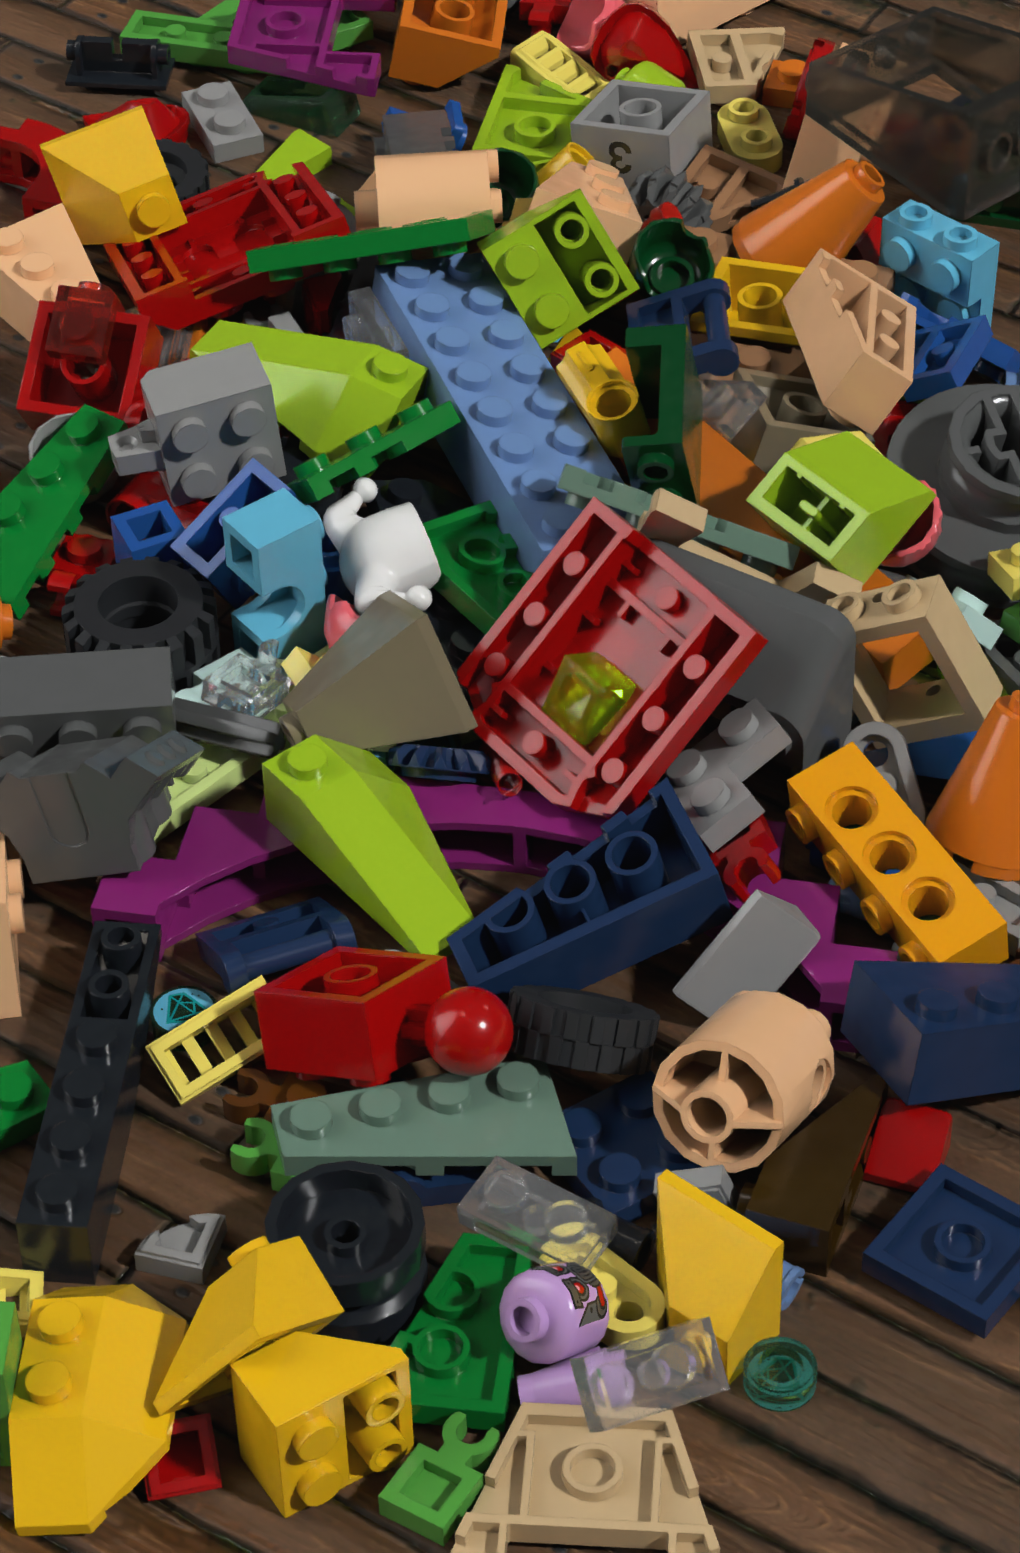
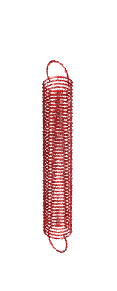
M483 741L479 751H483L492 758L490 775L500 794L506 797L517 795L521 791L523 783L519 773ZM501 788H507V789H511V790H509V791H504V790L501 789Z

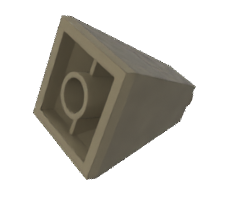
M391 590L379 595L283 699L282 702L287 714L279 717L282 730L291 746L316 734L354 747L367 749L466 733L478 727L428 615Z

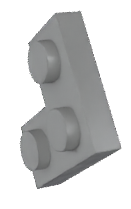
M755 697L744 707L727 714L720 722L719 727L694 747L682 751L661 776L657 784L668 778L697 834L714 853L765 812L742 782L793 741Z

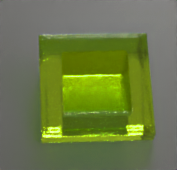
M597 652L565 655L542 709L582 745H587L594 740L630 699L636 685Z

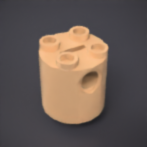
M497 149L374 156L375 171L358 191H354L356 232L385 226L398 228L404 224L440 217L447 218V220L470 215L472 212L490 209L493 212L494 223H503L501 189L490 188V183L499 182ZM488 235L466 241L468 251L463 253H482L476 243ZM432 246L411 250L412 258L415 260L453 256L434 257Z
M743 990L735 993L659 1066L652 1086L653 1109L665 1138L684 1158L702 1167L723 1164L727 1172L737 1173L760 1165L827 1096L835 1070L834 1051L830 1042L831 1026L826 1017L821 1012L807 1009L803 1004L779 992Z

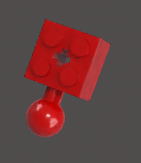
M39 300L16 410L31 430H37L39 426L55 415L75 413L84 404L124 421L129 407L136 401L143 399L140 380L149 370L158 368L164 342L162 334L151 316Z
M336 946L254 991L266 1069L295 1072L296 1078L305 1081L336 1077L350 1079V1084L355 1087H373L388 1082L392 1077L391 1073L407 1063L420 1061L429 1056L450 1073L460 1076H478L497 1067L507 1056L513 1041V1021L503 1001L492 992L480 987L463 986L451 989L446 956Z

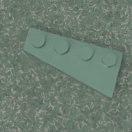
M567 463L564 464L557 484V488L568 491L565 504L583 510L590 500L596 497L608 506L627 512L624 519L635 528H637L638 521L644 510H649L653 496L640 489L597 476ZM708 514L704 532L692 539L717 552L721 545L744 553L741 563L772 577H775L778 566L793 571L801 548L800 546Z
M525 1058L500 1063L493 1070L478 1076H460L449 1072L270 1105L272 1125L285 1176H297L317 1165L349 1160L380 1166H405L415 1170L416 1176H444L445 1166H486L487 1176H517V1166H552V1176H577V1155L547 1063L539 1060Z

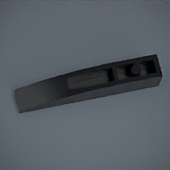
M112 921L94 922L16 1219L23 1270L44 1271V1281L92 1285L96 1283L131 1129L142 1070L161 945V924Z

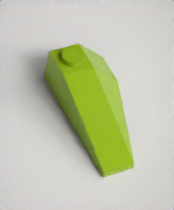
M219 320L190 349L189 358L192 359L252 342L272 386L278 427L283 425L300 439L299 449L308 457L313 458L325 452L329 461L350 451L345 440L374 425L378 426L381 434L400 425L401 422L396 414L423 400L429 368L407 359L399 353L392 352L376 344ZM377 469L371 471L370 473H368V474H366V475H364V476H362V477L370 478L371 475H372Z
M316 734L262 763L267 820L409 953L446 957L453 952L447 938L473 920L474 916L410 787L370 751Z

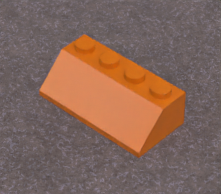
M402 0L388 77L401 79L410 85H427L439 88L499 58L508 0Z

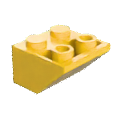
M295 1331L230 1364L240 1457L285 1519L308 1506L315 1507L326 1503L342 1488L373 1472H382L392 1468L405 1455L414 1450L409 1358L401 1348Z

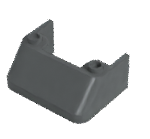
M651 538L650 540L769 640L726 694L722 702L742 708L756 697L781 725L793 742L771 760L791 767V777L842 748L846 737L851 732L856 633L850 621L840 611L829 605L672 544Z

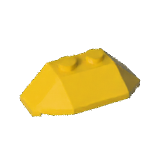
M134 1284L63 1287L33 1299L8 1417L14 1523L18 1536L92 1534L107 1518L105 1511L130 1493L170 1449L176 1411L160 1416L153 1402L189 1326L186 1319Z

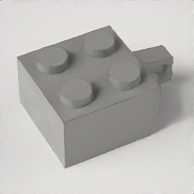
M252 342L149 370L140 380L148 419L134 427L108 436L112 460L119 476L158 471L173 507L218 495L252 458L256 459L277 478L287 475L272 386Z

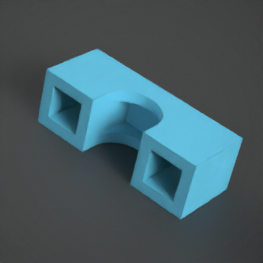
M285 488L222 517L226 565L259 594L250 603L231 612L234 650L242 647L279 677L286 674L281 663L296 646L315 654L328 645L324 636L325 586L328 584V575L323 565L321 540L325 535L324 525L313 507L302 504Z

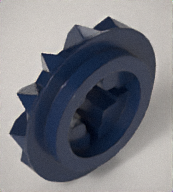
M400 743L390 748L388 755V765L400 766V776L471 783L477 782V773L490 774L492 760L483 751Z

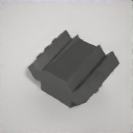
M171 730L149 744L131 734L121 737L58 744L34 758L19 750L0 760V832L7 835L24 860L33 884L140 871L143 863L149 860L156 851L154 837L159 826L166 822L172 814L170 805L171 794L168 786L175 784L173 778L183 777L189 773L205 748L177 731Z

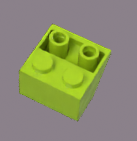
M580 188L523 213L476 243L541 349L640 289Z
M845 431L785 452L746 501L777 533L792 544L800 546V550L815 561L859 580L864 585L937 495L930 488L852 433Z

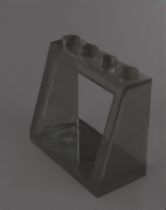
M932 6L810 62L809 71L805 79V89L807 91L805 114L943 214L964 221L1020 191L1019 32ZM931 74H935L973 102L960 107L905 89L904 87Z

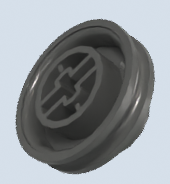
M974 384L937 393L925 399L905 415L895 429L886 453V458L915 479L924 480L931 488L936 489L943 512L941 521L942 533L935 546L925 557L916 563L908 565V567L920 578L940 574L951 594L957 586L982 600L990 608L1007 609L1020 602V600L1012 601L987 574L988 552L1009 549L1014 544L1020 542V385Z

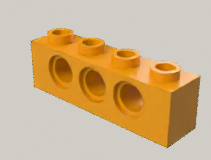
M853 741L787 780L790 808L785 811V815L792 831L803 844H808L811 841L823 854L822 860L831 879L842 890L847 887L852 889L861 900L860 907L871 928L880 936L888 933L899 946L898 953L901 961L1000 964L1009 958L1007 922ZM855 824L863 825L861 827L854 829L844 828L846 826ZM889 869L901 870L900 872L895 874L881 873ZM925 915L940 916V918L930 921L918 919Z

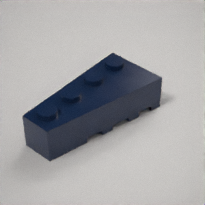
M665 778L648 791L650 800L627 816L621 810L602 824L600 828L603 834L572 856L568 851H565L547 864L548 872L546 876L526 891L516 887L447 938L467 986L480 987L492 992L503 1001L506 1007L508 1006L510 989L513 986L546 985L581 990L719 926L733 917L719 872L668 778Z
M854 960L840 1031L906 1106L1020 1090V964Z

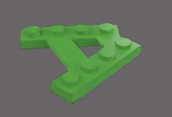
M224 0L199 18L136 9L119 36L121 54L123 38L160 39L161 44L170 45L171 58H175L177 62L189 63L195 67L212 66L234 69L244 74L262 73L276 75L228 63L227 44L240 0ZM343 10L332 51L348 50L356 44L374 39L373 21L363 11ZM285 77L289 80L299 81L297 79Z

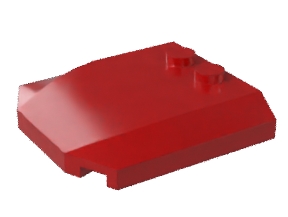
M303 162L292 164L295 175L286 174L272 180L267 179L264 171L244 175L181 201V206L188 221L187 224L149 237L141 242L122 243L119 247L115 243L103 244L110 264L138 313L151 316L156 325L179 330L211 316L213 318L231 316L240 311L245 302L262 295L265 297L282 295L290 291L295 286L296 281L323 271L322 263L302 266L303 277L270 282L268 271L254 274L249 273L246 251L263 246L330 235L346 236L351 231L345 215Z
M593 497L456 673L459 683L468 689L474 709L472 714L478 724V727L474 728V732L555 806L568 812L611 819L621 810L627 816L635 811L648 794V791L654 787L769 640L637 528L602 501Z

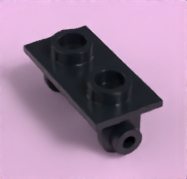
M78 35L76 40H67L66 58L67 60H72V64L65 80V85L85 87L90 90L119 88L134 89L144 93L155 90L166 91L175 65V58H171L170 45L161 44L160 39L123 38L121 42L122 54H115L113 37Z

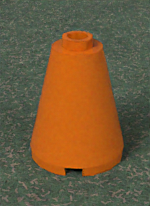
M846 159L743 216L732 229L733 244L740 259L807 267L820 248L840 260L845 258L885 200L882 189L885 185L884 179L871 163L865 160L859 163L853 159Z
M1020 690L1013 691L1012 695L999 697L995 701L926 817L924 825L952 858L955 853L973 861L971 873L1004 881H1020Z

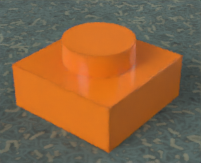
M797 59L773 60L763 86L762 105L792 109L795 92L806 62Z

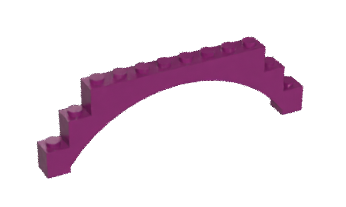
M397 775L410 787L450 869L515 872L544 877L548 872L547 864L565 851H568L572 856L603 834L600 826L609 820L564 811L552 804L540 792L521 790L515 796L506 797L500 794L497 787ZM501 788V789H503L504 791H509V790H511V789H507V788ZM265 796L259 813L195 806L176 860L151 857L143 863L140 871L102 876L91 905L93 926L95 921L161 924L162 937L158 962H161L165 949L211 923L252 905L304 888L333 881L267 820ZM766 820L778 845V848L768 855L779 867L781 879L773 884L766 874H760L750 881L747 891L751 896L758 889L796 905L820 933L819 942L782 984L779 990L787 997L803 1004L807 1009L817 1010L826 1017L831 1026L830 1042L833 1050L859 1053L840 1031L854 960L897 961L898 951L836 944L839 932L841 887L839 885L782 879L785 864L786 822ZM722 883L734 916L744 903L739 901L726 883ZM729 921L704 932V934L715 939Z

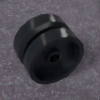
M350 1160L321 1164L292 1177L272 1198L264 1221L266 1238L269 1243L300 1235L345 1311L316 1334L380 1344L396 1336L400 1330L404 1331L411 1324L424 1304L423 1294L429 1286L428 1264L425 1254L427 1246L426 1227L421 1199L404 1178L380 1165Z

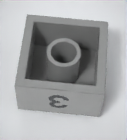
M612 79L570 123L571 142L585 148L595 160L618 169V177L623 178L627 189L631 187L640 174H644L647 170L655 172L665 165L676 177L677 174L684 172L705 144L713 147L710 91Z

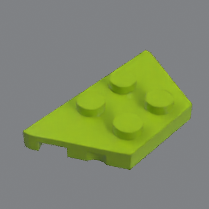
M506 64L472 150L503 147L521 152L536 166V171L538 172L571 142L570 123L592 99L579 93L568 92L562 86L547 79L540 83V87L521 79V68Z

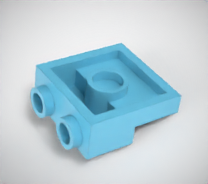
M909 199L882 218L879 264L895 271L894 294L901 297L902 293L906 292L920 299L919 302L931 312L947 319L952 316L958 320L986 315L991 327L1000 242L978 232L969 225L961 224L932 210L928 205L918 203L912 199Z

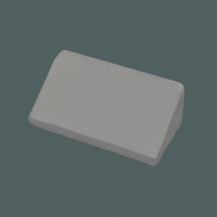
M756 889L674 986L672 991L678 998L708 1018L737 992L743 990L777 992L819 942L820 933L796 905Z

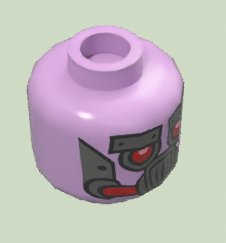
M558 1261L530 1268L517 1274L505 1287L499 1305L500 1324L507 1342L519 1356L531 1363L553 1364L596 1347L605 1336L609 1322V1303L601 1282L591 1270L575 1262Z

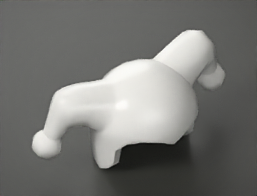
M360 477L355 481L352 491L330 505L323 516L325 531L340 554L339 566L342 579L347 589L354 596V610L361 615L379 595L391 590L418 609L425 611L432 603V593L429 589L438 582L442 573L423 523L410 502L387 508L366 518L359 517L357 512L361 505L372 502L378 493L377 485L372 479Z

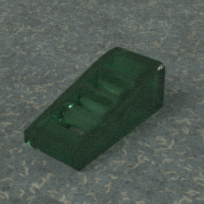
M267 76L243 100L250 114L333 137L340 136L361 112L355 93L284 76Z

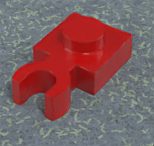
M764 814L714 853L701 839L719 872L722 883H726L742 903H745L750 897L747 887L756 876L766 874L773 884L780 881L781 871L768 855L777 849L778 845Z

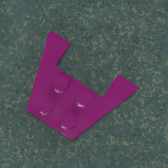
M240 0L227 44L228 63L355 94L375 97L381 75V53L332 51L343 10L395 12L398 0Z

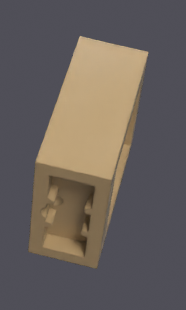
M940 574L917 580L903 579L890 586L859 593L845 592L835 598L827 599L826 605L840 611L850 621L856 633L852 709L861 724L873 721L889 724L903 735L907 744L979 730L995 701L1001 696L1003 685ZM918 631L945 679L889 690L863 643ZM873 742L876 749L886 748L881 742Z

